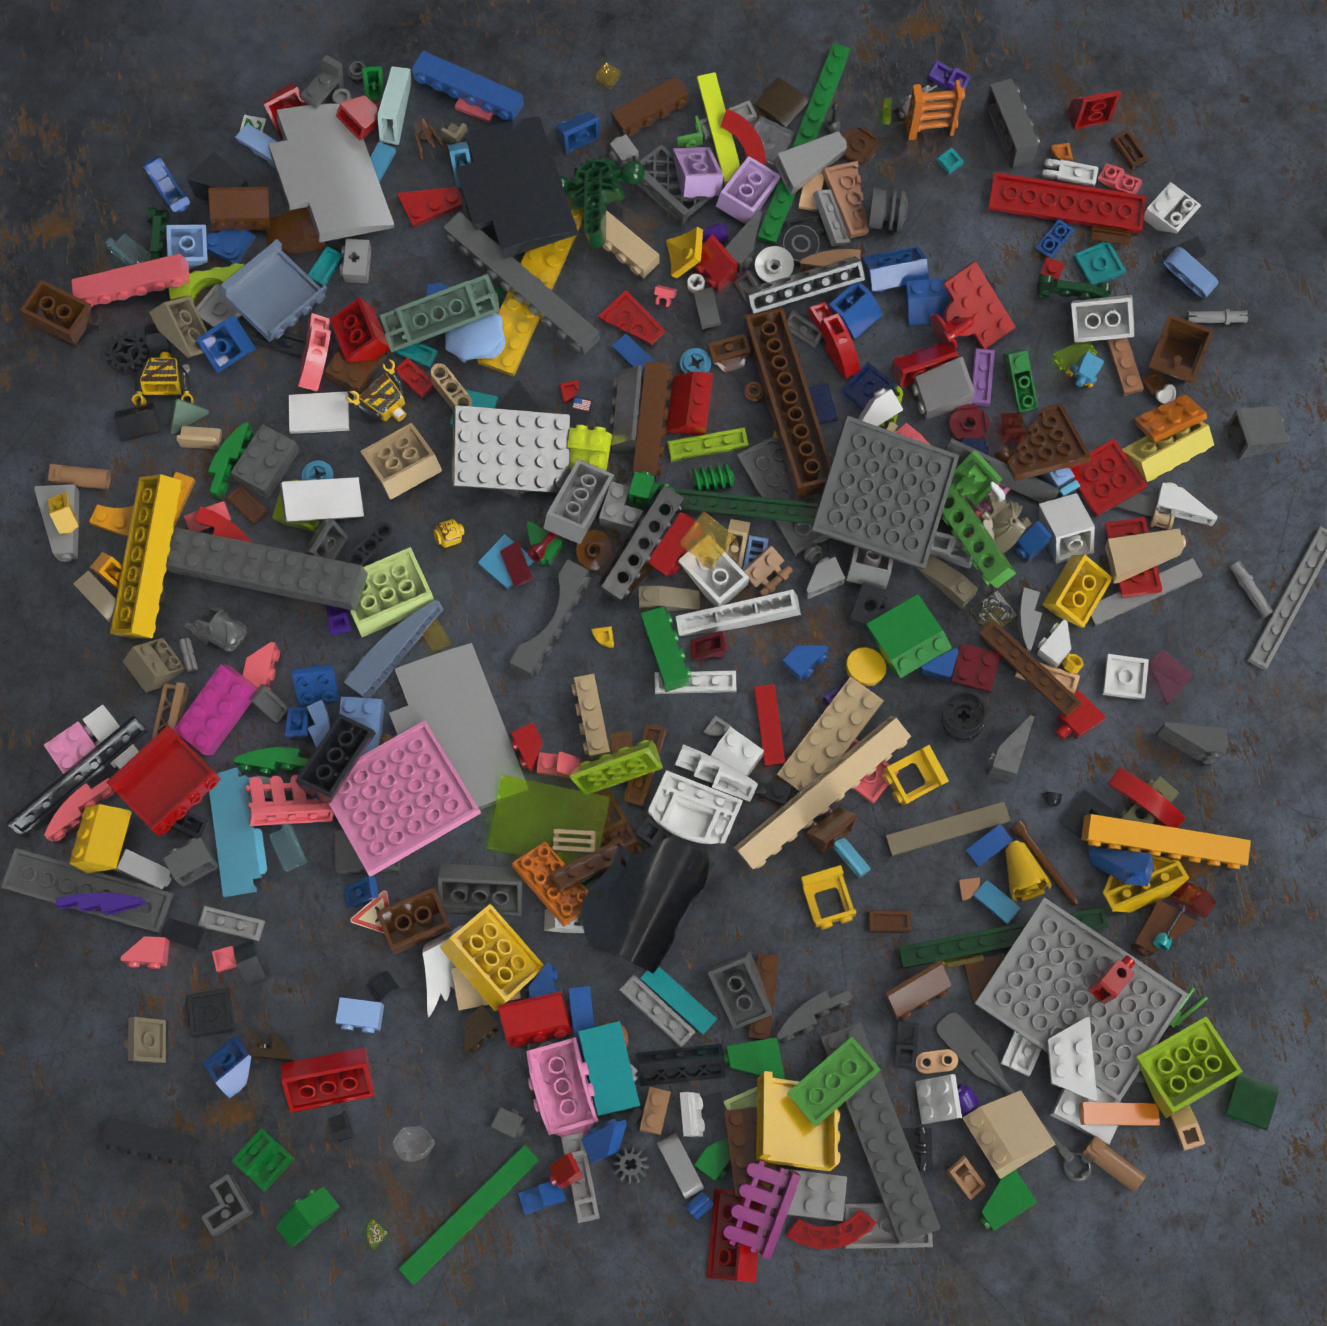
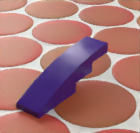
M85 893L55 898L56 905L61 910L79 906V909L84 913L101 909V912L106 916L147 905V901L142 897L118 893Z

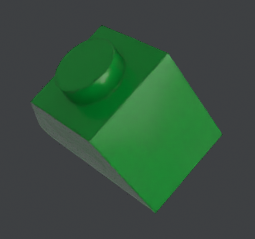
M530 521L527 522L531 546L540 543L548 532ZM555 537L547 546L545 556L537 563L541 565L546 564L550 567L563 549L562 541Z

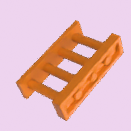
M960 80L955 81L954 90L932 93L922 91L921 84L913 85L906 120L908 140H916L917 132H920V130L948 127L950 136H954L955 128H958V114L961 101L965 98L964 87L960 86ZM951 99V100H946V101H937V102H928V103H926V101H932V100ZM946 108H949V110L924 112V111H927V110H937V109H946ZM947 118V119H943V120H934V121H925V122H922V120H931V119Z

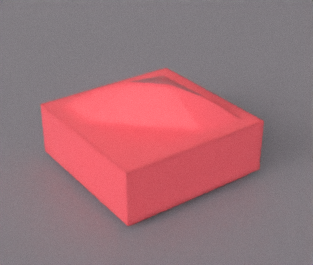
M233 946L212 951L218 973L238 967Z

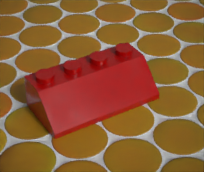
M366 1047L281 1064V1081L290 1113L375 1096Z
M714 1189L706 1278L756 1283L758 1249L754 1253L750 1251V1246L736 1242L735 1246L729 1244L730 1239H727L723 1234V1228L726 1225L731 1224L735 1226L737 1218L733 1217L730 1211L732 1205H743L745 1197L735 1198L734 1190ZM751 1200L749 1208L762 1212V1204ZM743 1221L741 1228L756 1233L758 1226Z

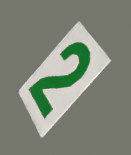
M244 115L240 131L246 124H249L263 132L266 119Z

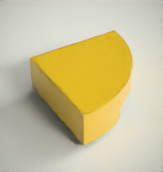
M612 626L592 629L593 637L599 644L614 648Z

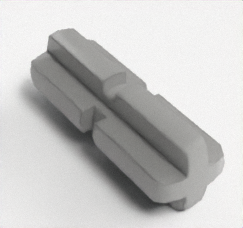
M189 638L179 640L187 672L196 671L198 667L193 654L191 640Z

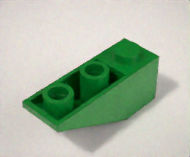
M1019 349L1003 353L1007 377L1019 413L1037 409L1038 403L1028 351Z
M727 1138L708 1146L694 1164V1167L714 1182L717 1178L722 1180L728 1172V1169L725 1168L730 1162Z

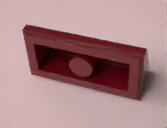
M518 541L500 551L514 588L533 581V576Z

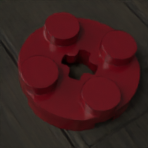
M973 404L959 406L949 420L950 433L955 440L965 444H973L984 439L989 428L987 414ZM966 420H970V423H974V425L971 428H967V426H964Z

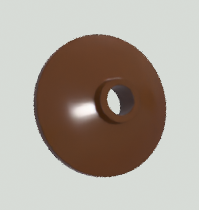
M599 530L587 531L581 544L576 543L575 552L577 560L586 569L599 570L612 556V543L609 537ZM590 546L593 548L592 553L589 552Z

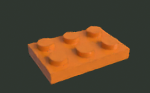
M1185 394L1134 418L1135 425L1154 443H1157L1206 420L1207 413Z

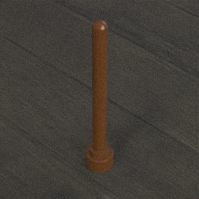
M1022 819L1011 827L1012 833L1024 840L1070 903L1074 906L1078 905L1079 899L1028 833L1029 830L1026 822Z

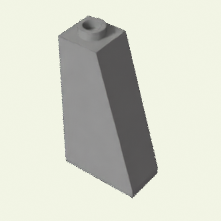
M838 131L778 153L774 163L789 195L794 194L820 174L824 168L829 167L841 158L847 149V142Z
M75 484L35 486L36 497L52 553L62 562L78 559L79 527L71 533L59 534L49 514L47 499L67 492L79 525L80 491Z

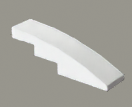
M684 744L675 765L693 771L694 776L713 783L712 788L749 802L758 785L757 782L722 761Z

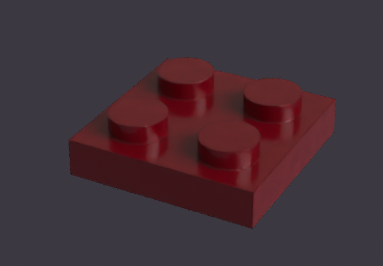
M961 643L951 683L991 693L1000 655L997 652Z

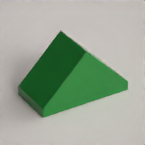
M382 66L363 67L365 96L372 103L375 101L381 102L385 91V77Z

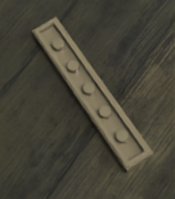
M1001 802L889 834L885 838L891 856H895L996 827L999 824L1010 823L1011 820L1005 802Z

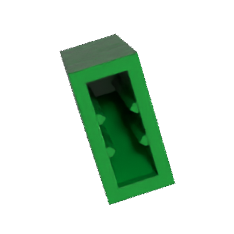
M777 1037L730 1045L726 1047L727 1052H723L725 1065L729 1064L730 1070L756 1077L767 1071L772 1072V1078L785 1079Z
M1016 1170L999 1179L980 1210L981 1218L979 1220L986 1230L995 1231L1037 1203Z

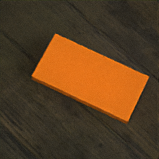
M543 842L512 862V867L561 925L565 927L581 916L582 901L588 890L582 883H579L561 893L557 891L549 878V873L565 866V864L546 842Z

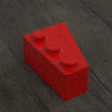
M680 512L660 544L652 553L648 563L667 576L675 575L681 566L678 560L693 548L707 530V527L688 514Z

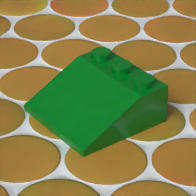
M918 594L866 623L893 677L902 678L952 648L944 631Z

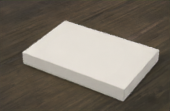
M348 391L289 395L290 434L350 431L349 403L345 400V397H349Z

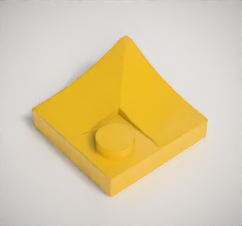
M696 227L688 233L666 240L671 262V276L679 278L701 261L703 229Z

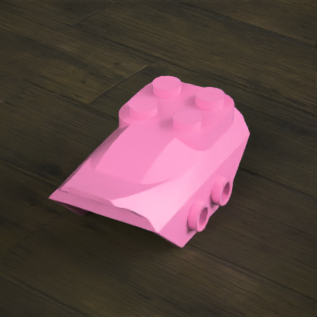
M576 1037L526 1051L531 1076L528 1078L531 1091H535L536 1099H533L536 1112L540 1111L548 1135L556 1134L560 1137L582 1133L583 1136L589 1135L588 1131L591 1130L594 1122H598L592 1096H595L592 1083L588 1084L586 1075H589L587 1063L582 1062Z

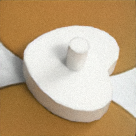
M1166 384L1163 389L1156 392V399L1164 404L1176 398V389L1172 384Z

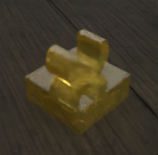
M605 62L595 75V79L611 89L621 77L622 71Z

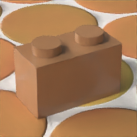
M653 1087L649 1088L640 1126L641 1132L661 1136L670 1100V1091Z

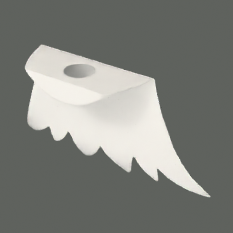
M464 925L425 944L423 948L428 1017L432 1014L440 994L447 1001L450 987L454 989L451 968H456V966L440 947Z

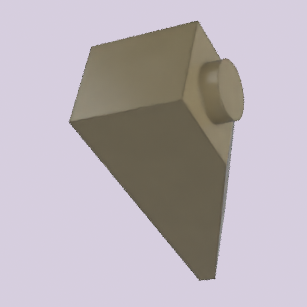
M933 555L929 556L925 569L918 568L927 579L961 609L976 595L978 588L971 581Z
M639 586L640 613L663 606L666 612L700 611L699 591L666 586Z

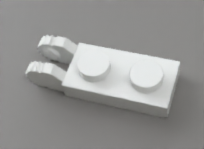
M1045 160V167L1051 169L1059 168V170H1043L1042 176L1044 178L1095 187L1098 167L1066 160Z

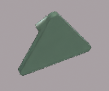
M176 399L170 427L171 434L180 431L182 426H189L208 415L209 411L200 406Z

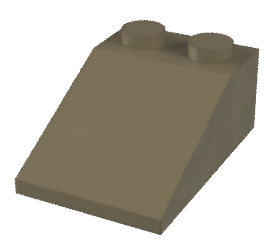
M190 296L164 302L149 312L157 329L185 356L189 358L204 353L196 339L205 334L207 330Z

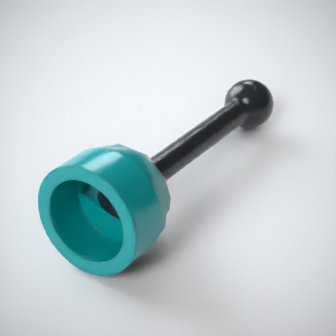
M1180 904L1178 906L1179 911L1166 933H1159L1155 937L1153 944L1157 948L1168 951L1172 943L1170 933L1181 914L1186 911V905Z

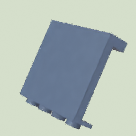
M277 239L221 284L220 295L269 342L274 338H280L288 326L293 327L301 315L305 316L312 310L313 305L316 303L320 304L326 298L325 293L327 289L326 285L320 288L281 250L282 243Z

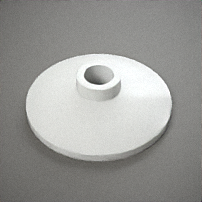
M779 246L765 248L758 254L755 261L757 275L767 283L790 276L794 268L791 254ZM777 265L778 269L773 270L771 267Z

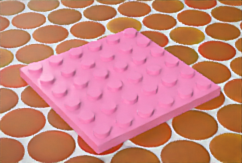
M426 720L362 755L332 802L329 803L370 877L481 814Z

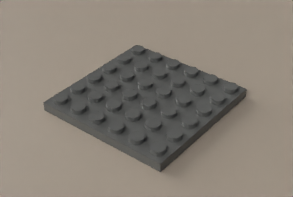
M846 416L810 531L922 570L925 569L959 455Z

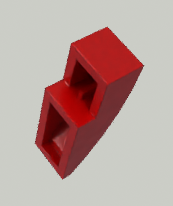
M200 506L196 523L215 528L213 535L252 543L246 534L231 521L212 510Z

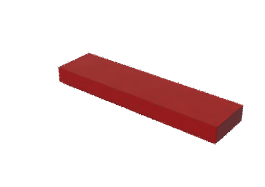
M775 684L754 686L761 743L764 750L765 767L784 765L785 757Z

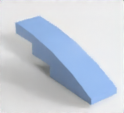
M246 124L235 138L239 143L249 147L254 154L267 160L269 165L275 168L268 145L277 141L253 126Z

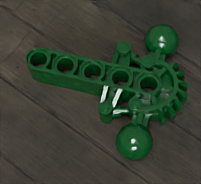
M602 157L599 159L593 158L591 161L586 160L584 164L580 163L579 168H574L575 179L568 180L566 177L560 176L571 209L584 208V232L592 248H599L606 242L607 204L615 200L622 201L625 198L621 185L617 181L624 180L628 184L636 185L644 179L645 169L638 161L630 160L622 166L621 170H617L616 163L613 160L610 161L609 158L603 159Z

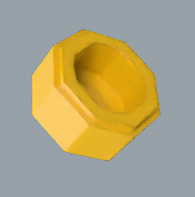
M1068 654L1062 662L1067 671L1075 674L1084 666L1082 658L1076 654Z

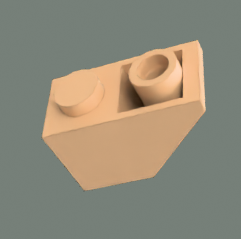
M1190 1105L1170 1116L1182 1151L1205 1144L1198 1121Z

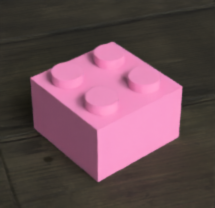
M79 721L44 744L63 774L97 746Z

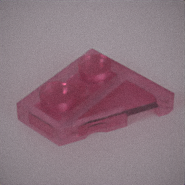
M1164 649L1148 665L1156 678L1157 686L1161 689L1167 705L1194 676Z

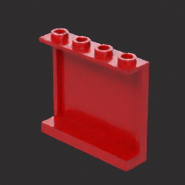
M167 725L106 783L160 837L162 834L167 833L178 819L183 818L193 805L198 804L209 790L214 789L221 778Z

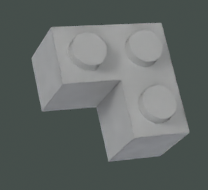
M611 482L599 517L600 526L627 534L630 533L643 510L627 506L629 502V486Z

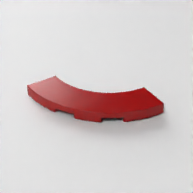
M726 109L721 128L733 134L740 141L745 150L746 158L750 156L766 166L764 146L755 128L738 113Z
M860 1209L847 1221L830 1227L811 1225L798 1218L786 1236L807 1247L836 1249L858 1241L871 1231L877 1222Z

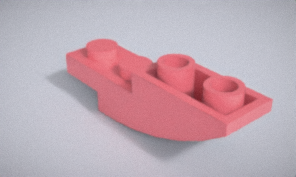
M313 313L309 317L298 386L317 392L324 370L331 331H329L330 319Z
M109 778L94 788H91L86 783L76 790L53 816L44 834L45 837L51 842H56L64 838L65 833L71 829L79 828L85 807L96 805L100 800L108 799L114 794V790L106 783Z

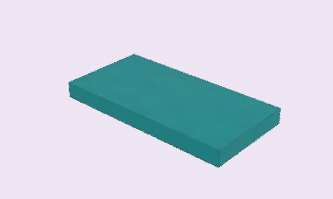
M620 1021L578 1031L585 1062L589 1069L590 1083H592L595 1092L594 1101L598 1116L640 1106Z

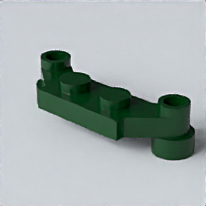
M148 207L147 220L148 223H153L150 249L151 260L161 258V253H164L165 250L162 235H166V224L164 222H168L169 213L168 210H157V208Z
M1040 275L1038 278V296L1041 298H1049L1050 294H1059L1061 297L1077 296L1079 299L1085 300L1109 297L1112 293V285L1102 282L1095 285L1065 280L1054 281V277L1050 275Z

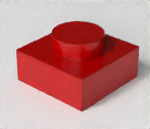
M1046 257L1040 275H1050L1054 277V281H1058L1065 263Z

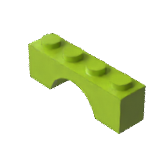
M235 263L223 268L214 267L207 271H194L189 274L190 283L183 284L181 287H169L170 299L172 301L190 296L194 303L196 295L202 289L214 286L216 283L219 285L223 284L245 265Z

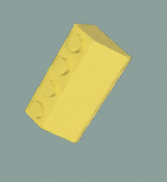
M1200 422L1157 443H1154L1146 435L1122 450L1142 478L1149 482L1155 480L1161 474L1173 470L1179 464L1189 461L1197 454L1205 452L1208 448L1214 446L1209 425Z

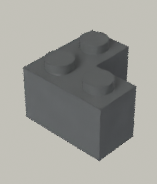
M227 1174L209 1185L220 1205L202 1215L201 1218L210 1234L218 1236L254 1213L233 1175Z

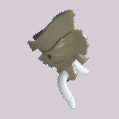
M990 482L994 493H989L985 499L988 500L992 512L989 513L985 510L980 516L984 519L982 524L1002 553H1004L1018 541L1022 533L1032 523L1027 517L1019 520L1018 516L1023 506H1019L1017 502L1013 503L1012 500L1006 503L1003 490L994 482Z

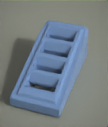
M749 535L743 570L751 563L748 562L749 558L756 559L758 557L757 555L750 554V550L763 552L768 546L769 539ZM751 544H761L763 545V549L751 547Z

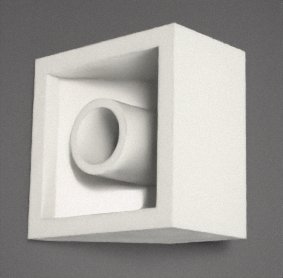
M730 727L717 744L711 757L722 761L748 777L763 757L764 750Z

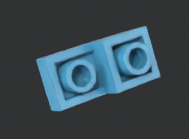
M988 880L973 895L977 901L990 909L994 916L1007 925L1021 911L1017 904Z

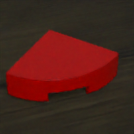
M578 380L559 384L564 404L572 401L574 396L577 395L579 390Z

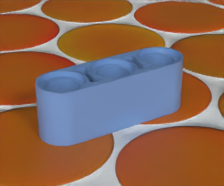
M1179 246L1164 260V265L1201 298H1207L1219 283L1214 275Z

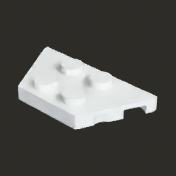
M1086 1017L1047 1040L1051 1084L1065 1088L1074 1094L1081 1095L1095 1102L1097 1101L1090 1017Z

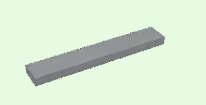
M1192 558L1159 573L1163 589L1161 593L1121 598V594L1118 592L1099 601L1090 616L1094 626H1097L1201 578L1203 575L1196 562Z

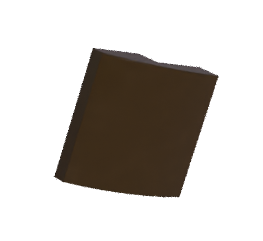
M777 77L756 101L754 106L767 118L770 116L785 129L809 100L793 86Z

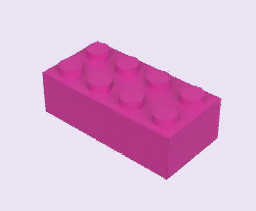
M220 664L174 728V731L202 754L214 755L250 705L251 701L249 698L258 687L230 665Z

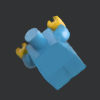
M1087 351L1079 358L1077 364L1068 367L1066 374L1069 373V376L1074 374V377L1077 378V386L1083 387L1085 383V386L1088 385V388H1092L1093 384L1097 381L1096 374L1100 371L1104 361Z

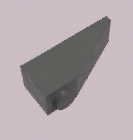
M760 210L753 215L725 247L737 261L738 272H741L744 268L747 269L753 262V253L761 223L762 212Z

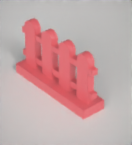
M293 775L290 783H283L281 777L273 776L269 784H262L260 778L252 777L249 785L245 786V791L250 792L252 802L248 803V809L250 810L249 826L333 821L334 812L329 803L314 797L307 800L305 791L295 781L299 775ZM284 790H291L293 800L286 801ZM265 791H271L272 802H265Z

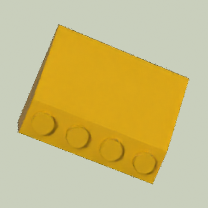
M491 904L485 907L440 947L495 1012L498 1010V1005L505 1004L544 967V964Z

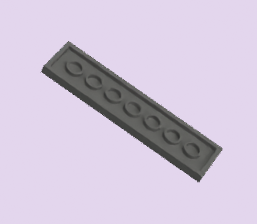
M18 848L14 850L1 885L3 889L56 904L55 898L85 893H118L142 897L147 901L146 906L107 916L101 912V909L85 913L157 934L161 933L174 895L170 892L101 872L87 874L69 863ZM76 906V907H72V908H71V909H74V910L81 911V910L79 909V906Z

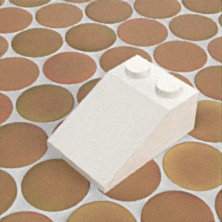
M709 535L678 560L701 592L715 607L726 605L749 583V577Z
M1096 1087L1097 1101L1095 1102L1121 1103ZM1062 1088L1050 1115L1092 1137L1097 1136L1109 1145L1118 1125H1081L1079 1103L1093 1101Z

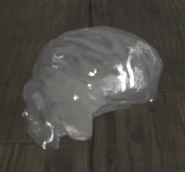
M408 1126L397 1133L392 1144L402 1160L415 1162L425 1158L435 1145V1142L426 1129L420 1126Z

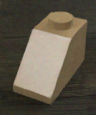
M731 519L724 552L742 568L750 522Z

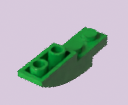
M243 423L224 441L210 465L208 472L213 482L209 492L214 499L221 500L222 495L226 494L228 477L232 476L231 471L234 465L237 464L246 450L248 442H251L253 439V431L249 423Z
M274 747L244 753L235 757L233 762L239 770L250 772L253 769L259 770L258 773L271 775V773L277 774L279 766L286 771L299 769L301 772L309 759L302 758L300 749Z

